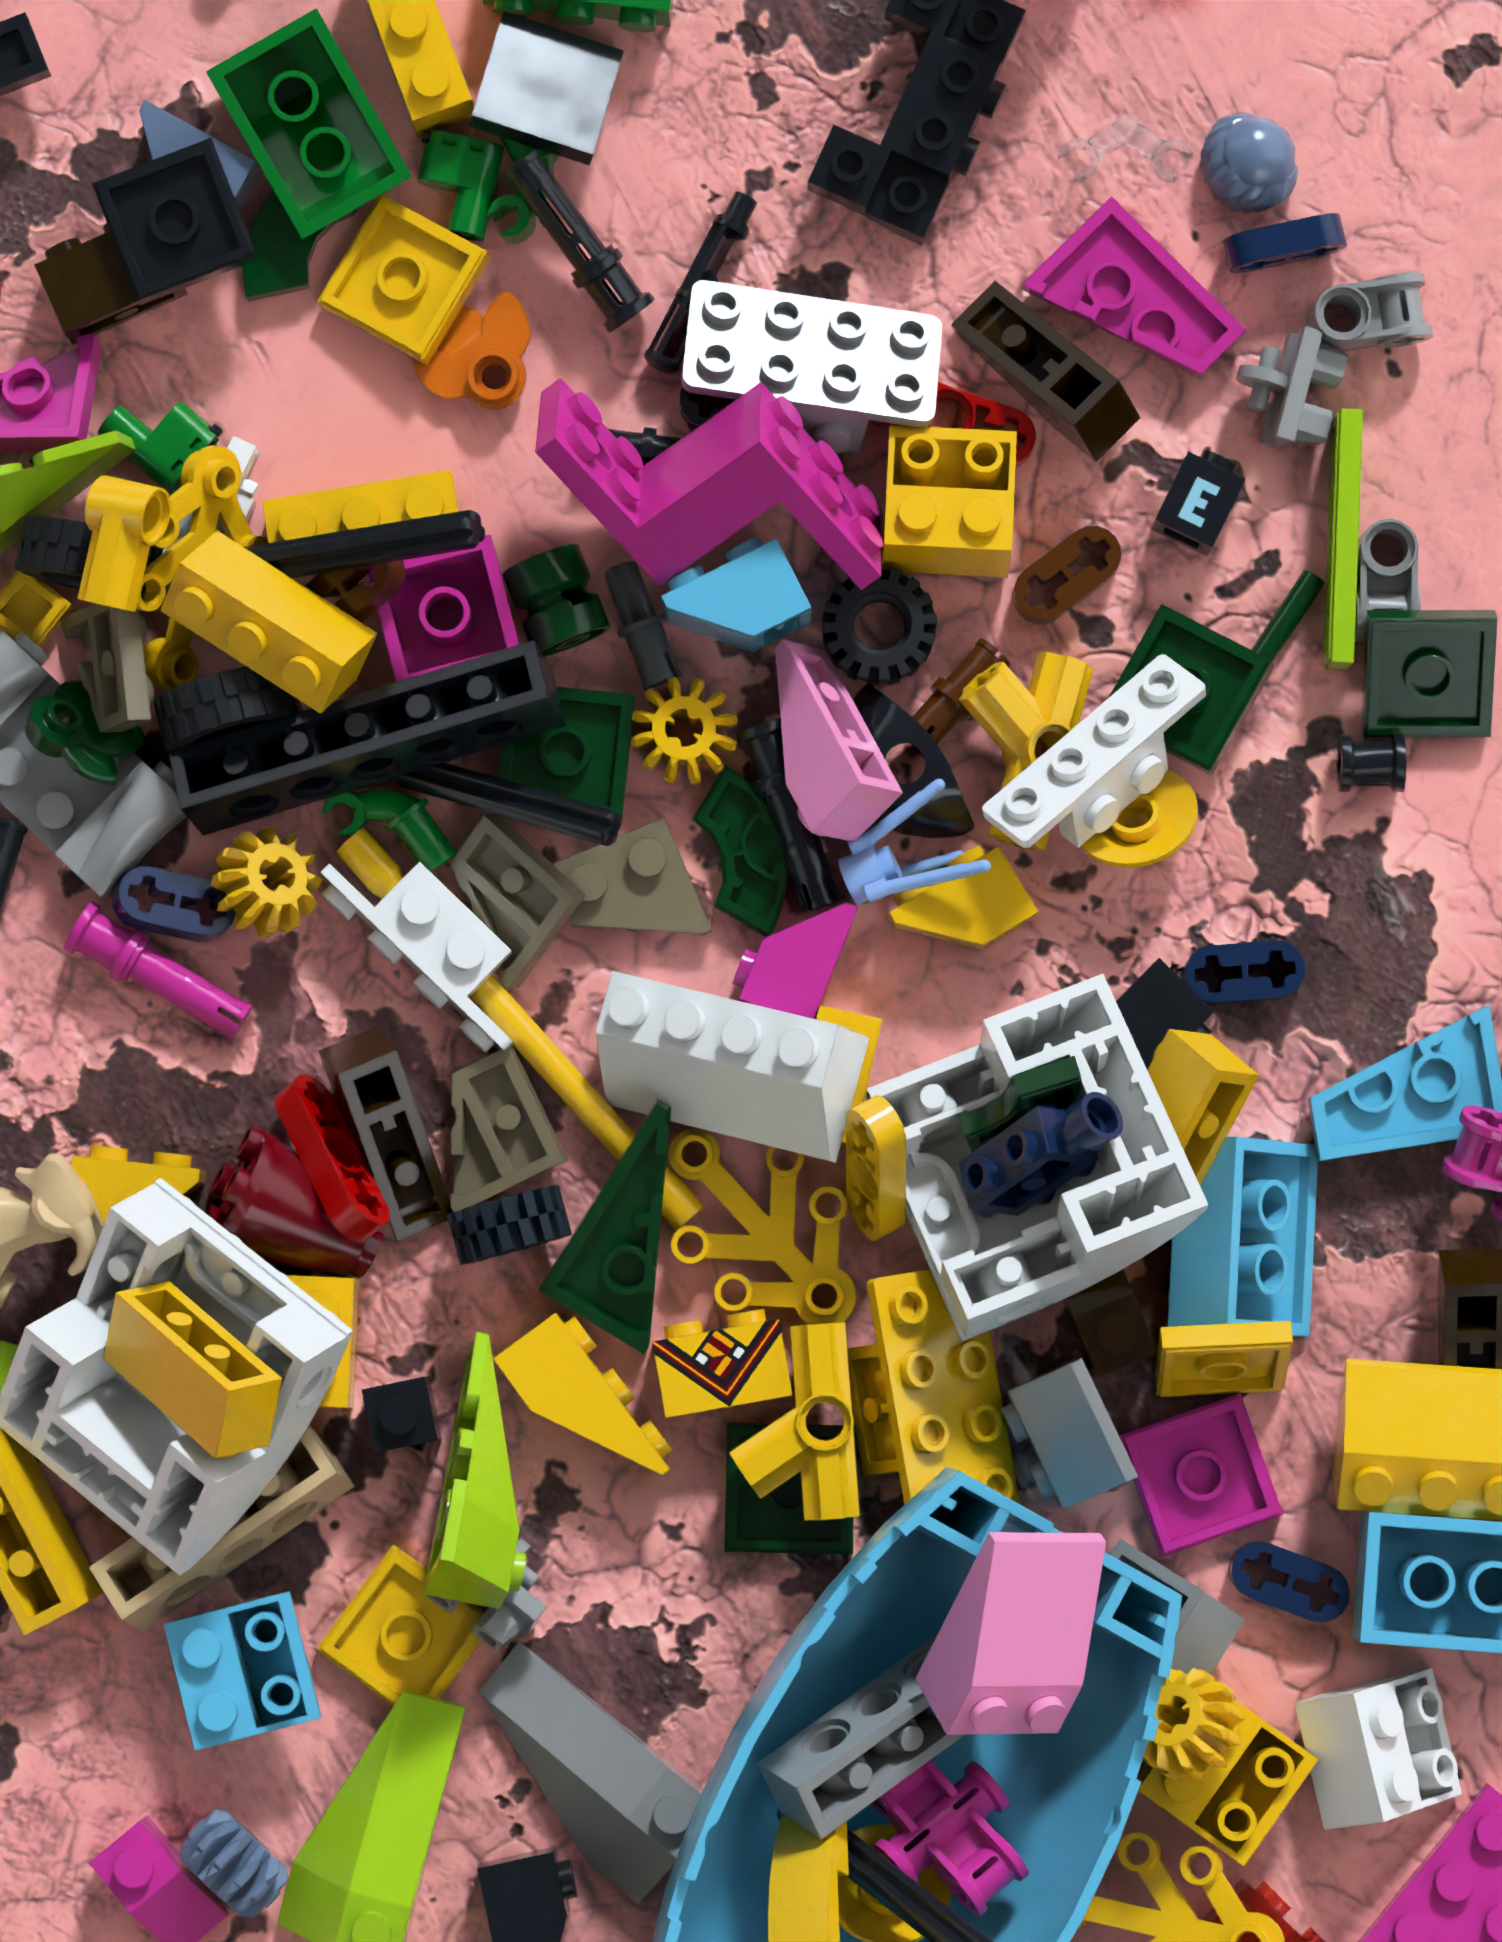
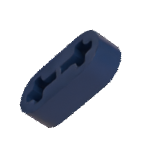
M1337 213L1316 215L1255 228L1231 235L1223 240L1231 273L1252 272L1318 258L1347 247L1341 217Z
M140 866L130 870L115 885L112 893V907L116 916L124 924L135 929L195 942H209L218 938L232 925L236 916V911L233 908L224 912L217 911L218 903L226 897V892L209 886L212 880L151 866ZM141 883L149 885V896L166 900L168 905L153 903L145 912L138 910V900L128 896V892H133ZM204 896L210 899V909L219 912V917H214L205 926L200 924V913L180 908V904L192 906L197 904Z
M1273 940L1210 945L1200 948L1188 958L1183 967L1182 980L1206 1004L1277 1000L1289 996L1300 987L1305 976V963L1303 956L1297 948L1284 941ZM1274 952L1279 953L1281 963L1292 965L1293 974L1287 975L1282 979V987L1274 988L1269 977H1249L1248 967L1266 964L1269 961V953ZM1212 957L1216 959L1218 968H1239V978L1221 981L1218 986V992L1211 993L1208 992L1206 982H1196L1194 972L1205 967V958Z
M1262 1541L1245 1543L1235 1551L1230 1560L1229 1574L1231 1582L1239 1592L1254 1600L1310 1621L1322 1623L1337 1618L1348 1605L1350 1590L1347 1580L1340 1571L1327 1564ZM1260 1552H1266L1270 1555L1268 1565L1275 1570L1287 1574L1283 1586L1268 1580H1262L1258 1589L1248 1586L1250 1575L1241 1570L1244 1560H1256ZM1321 1574L1330 1577L1328 1588L1337 1592L1336 1599L1333 1604L1323 1602L1319 1606L1318 1611H1313L1309 1609L1311 1598L1292 1589L1294 1581L1297 1577L1310 1583H1317Z

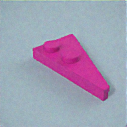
M85 334L75 338L79 348L39 364L36 356L16 363L10 370L0 373V452L43 451L87 438L102 350L96 334Z

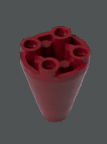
M251 1124L237 1148L235 1158L239 1159L236 1166L225 1162L215 1176L208 1196L217 1200L216 1206L210 1205L205 1213L231 1234L237 1236L247 1247L265 1261L338 1277H344L349 1273L361 1279L370 1268L383 1240V1233L377 1231L363 1243L351 1241L341 1234L330 1221L299 1156L276 1135L255 1124Z

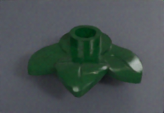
M71 680L60 684L53 697L45 696L38 698L31 705L26 716L25 733L35 749L50 757H64L72 770L77 774L102 784L115 785L118 781L117 765L113 757L134 753L140 750L146 743V737L139 725L124 732H100L91 708L89 693L84 689L81 680Z

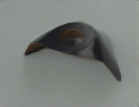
M868 684L862 687L853 701L884 759L892 747L903 743L916 746L922 751L925 758V769L922 776L910 784L898 783L903 793L875 823H879L934 780L942 779L945 782V788L892 831L910 836L946 838L961 836L973 830L974 822L964 802L957 781L947 759L934 739L913 717L873 685Z

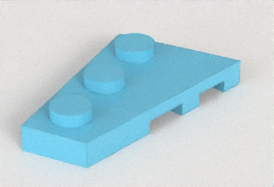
M1490 1005L1309 1097L1308 1104L1318 1161L1458 1140L1463 1126L1459 1121V1115L1465 1106H1481L1502 1113V1077Z

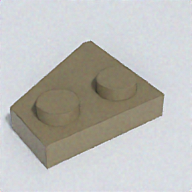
M490 813L483 815L450 862V865L461 891L471 901L472 913L512 950V954L501 964L503 970L496 973L501 985L507 990H511L522 985L586 895L503 818L497 814Z
M513 1045L509 1046L505 1051L499 1050L452 1073L451 1104L454 1107V1126L451 1129V1155H454V1194H451L450 1206L453 1212L476 1206L568 1161Z

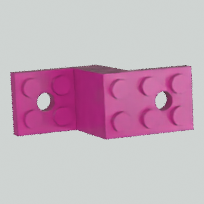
M561 378L541 392L535 453L659 586L779 502L789 510L860 590L881 577V548L883 547V541L881 538L880 517L883 515L878 500L866 486L860 484L856 487L843 473V466L839 457L829 444L823 440L816 443L803 429L801 416L794 405L782 395L776 398L762 382L755 385L644 466L641 456L633 444L625 437L620 436L616 438L602 423V417L598 408L585 393L578 392L575 394Z

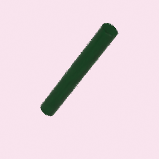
M1304 569L1251 650L1273 662L1325 582L1314 573Z

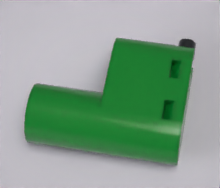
M424 130L422 143H425L417 181L429 187L455 192L447 230L466 240L483 241L489 219L487 213L493 201L504 147L494 142L439 130H432L430 132Z
M183 402L176 404L154 430H151L122 405L116 407L108 415L98 430V435L116 430L131 437L136 450L126 458L169 494L175 493L182 486L181 472L186 459L192 453L206 446L216 445L219 441L218 437L223 433L220 427L216 424H213L211 427L208 422Z

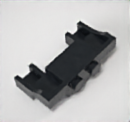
M890 0L885 9L884 19L928 38L881 144L879 145L833 124L808 180L807 190L871 219L894 234L923 245L955 172L966 176L974 161L981 141L971 136L980 116L992 119L1000 103L1006 84L998 81L997 78L1024 21L1026 10L1004 0Z

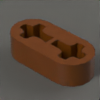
M1099 526L1083 527L1027 567L1017 578L1013 590V604L1018 614L1026 621L1035 624H1048L1060 618L1108 582L1116 573L1121 560V546L1116 536L1108 529ZM1086 541L1091 547H1096L1102 543L1108 550L1102 559L1106 568L1098 571L1094 566L1090 565L1074 576L1068 568L1077 562L1081 556L1082 551L1079 544ZM1059 574L1061 575L1065 583L1057 588L1052 596L1053 603L1055 604L1053 608L1048 610L1042 603L1036 604L1033 607L1027 604L1026 599L1031 593L1029 581L1036 579L1038 583L1045 585Z
M403 560L378 564L379 566L373 571L376 582L358 583L370 572V565L317 574L305 587L322 598L342 596L334 605L363 623L401 588L405 577V564Z

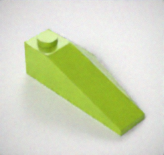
M115 430L40 451L32 457L34 466L23 469L21 463L0 465V554L21 539L24 520L27 516H51L94 483L96 479L103 476L133 453L136 449L132 438Z
M476 1331L467 1352L423 1594L500 1609L509 1590L517 1592L520 1590L527 1554L516 1551L520 1530L489 1334Z
M407 1690L402 1692L295 1857L277 1924L310 1942H406L466 1706Z

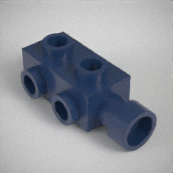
M1090 1092L1072 1104L1067 1110L1060 1109L1058 1105L1053 1103L1038 1104L1024 1110L1020 1119L1002 1132L985 1138L982 1141L981 1147L959 1162L968 1208L984 1218H991L997 1213L1019 1216L1035 1204L1046 1205L1050 1203L1056 1193V1189L1075 1176L1087 1177L1095 1168L1096 1162L1099 1160L1097 1150L1102 1149L1122 1133L1123 1119L1116 1104L1102 1093Z

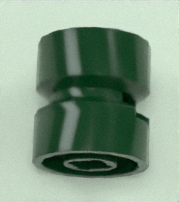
M578 544L564 545L534 555L502 573L515 608L526 610L528 616L522 623L528 642L534 640L544 657L582 645L611 629L599 595L586 591L585 586L590 581L591 575Z

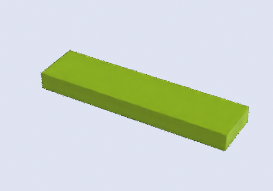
M1341 408L1331 422L1322 662L1325 670L1347 671L1354 663L1363 409Z

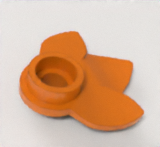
M509 291L500 293L492 301L484 316L480 312L463 305L439 345V351L435 352L428 366L420 361L415 364L414 370L417 376L430 392L444 399L470 397L478 405L494 410L503 409L514 404L523 394L527 382V373L521 358L531 341L532 334L525 309ZM493 368H502L507 374L505 384L498 389H490L486 387L484 382L486 373Z

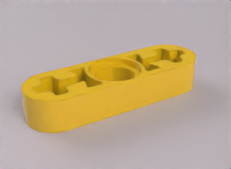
M879 1095L853 1107L846 1113L847 1205L857 1227L871 1241H877L903 1227L905 1224L906 1134L894 1108L885 1098Z

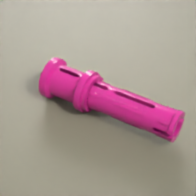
M91 901L86 906L64 943V951L69 954H73L76 951L83 953L110 970L109 978L114 981L125 983L131 978L146 989L158 994L224 1034L230 1041L234 1039L241 1026L219 1013L220 1009H225L245 1021L253 1005L241 1001L176 963L168 956L149 946L151 939L147 937L146 932L140 929L134 932L127 930L100 913L101 905Z

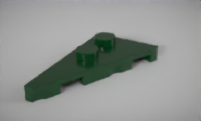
M659 1099L651 1108L539 1288V1291L642 1354H645L648 1349L651 1336L671 1106Z

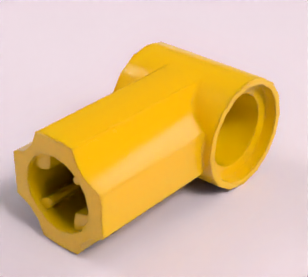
M108 475L100 476L94 481L85 504V522L88 529L92 531L77 599L136 612L150 546L155 545L161 540L170 520L171 502L165 489Z

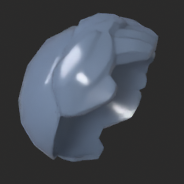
M1245 112L1230 114L1219 118L1205 138L1200 168L1204 174V182L1212 187L1214 197L1221 199L1223 205L1230 204L1233 211L1242 210L1244 213L1261 212L1284 202L1293 192L1298 175V167L1295 164V145L1288 131L1272 119L1257 117Z

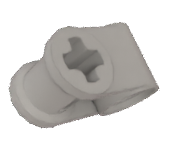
M1399 273L1371 281L1339 284L1330 287L1319 296L1306 317V326L1323 331L1321 342L1327 343L1341 351L1371 347H1401L1430 340L1433 338L1432 326L1425 324L1420 288L1425 285L1424 273ZM1330 305H1339L1345 308L1352 316L1353 329L1348 332H1337L1331 329L1324 319V308Z
M1394 519L1380 520L1364 531L1358 540L1355 642H1364L1366 638L1367 610H1421V597L1418 586L1419 547L1417 537L1412 529L1402 521ZM1386 534L1397 539L1402 549L1401 561L1397 566H1382L1374 560L1370 551L1371 540L1374 536Z

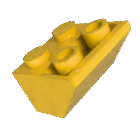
M889 425L882 570L891 571V567L902 570V573L1008 578L1013 544L1017 431L942 427L919 428Z
M1235 1700L1233 1705L1241 1710L1245 1720L1231 1730L1239 1736L1242 1745L1227 1746L1223 1753L1227 1768H1217L1210 1763L1205 1781L1193 1780L1187 1775L1182 1781L1169 1779L1160 1773L1159 1768H1153L1146 1764L1136 1779L1142 1781L1139 1792L1238 1863L1245 1866L1319 1759Z

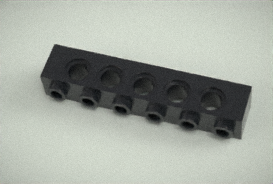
M533 640L336 700L321 714L310 708L169 751V757L180 809L204 836L564 727L566 724L553 669Z

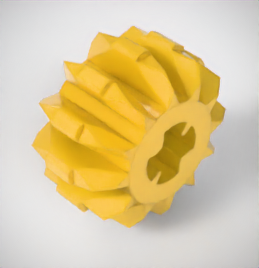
M678 678L668 679V691L671 699L665 702L661 695L651 688L645 693V698L649 705L656 710V713L652 714L643 710H635L632 714L634 723L652 729V731L633 736L631 738L632 747L634 749L656 747L643 760V768L650 772L656 769L665 759L668 761V764L664 771V782L673 785L678 777L679 766H687L688 779L691 785H699L701 783V773L698 763L704 761L715 774H720L724 770L722 761L712 752L713 748L726 753H734L736 751L737 742L734 739L717 734L716 732L729 730L737 726L736 714L729 713L713 716L723 707L727 698L722 691H719L703 703L701 701L705 689L703 679L696 678L693 681L690 696H681V686ZM687 716L690 725H701L703 732L702 735L693 734L695 744L682 747L679 738H668L666 731L667 728L675 730L674 719Z
M274 826L264 827L256 836L250 831H244L233 839V848L227 847L218 854L215 862L222 871L212 877V882L209 886L226 892V897L218 903L217 911L224 912L233 908L238 913L235 920V930H244L254 923L259 938L269 937L276 932L277 928L283 933H289L300 925V916L306 917L315 910L318 902L311 893L321 887L323 878L307 872V867L314 862L316 854L304 853L300 856L295 851L298 834H289L279 841ZM266 878L270 881V884L267 886L262 882Z
M1193 1668L1188 1674L1182 1670L1171 1669L1165 1686H1161L1154 1716L1160 1719L1154 1741L1148 1740L1143 1761L1153 1768H1159L1160 1773L1169 1779L1182 1781L1186 1775L1193 1780L1205 1781L1210 1763L1217 1768H1227L1223 1755L1227 1746L1242 1745L1239 1736L1231 1730L1245 1720L1241 1710L1233 1705L1236 1696L1233 1694L1232 1689L1221 1681H1215L1212 1675L1201 1669Z

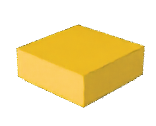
M16 571L0 591V629L12 639L23 631L41 648L61 624V619L66 617L74 606L42 580L23 574L21 571Z

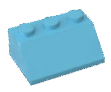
M1226 1137L1200 1186L1208 1203L1207 1210L1172 1238L1170 1289L1168 1292V1327L1291 1321L1292 1336L1310 1337L1318 1171L1315 1145L1245 1137Z

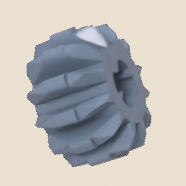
M215 1809L204 1820L201 1819L188 1833L189 1837L180 1847L182 1862L219 1899H222L242 1917L254 1918L264 1907L268 1908L280 1895L281 1888L289 1880L286 1865L249 1829L224 1810Z

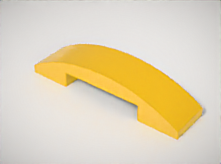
M781 1816L770 1871L768 1942H840L838 1877L849 1876L847 1821L823 1839H819L788 1817Z

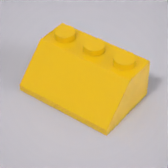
M1346 1358L1332 1469L1337 1509L1502 1521V1369Z

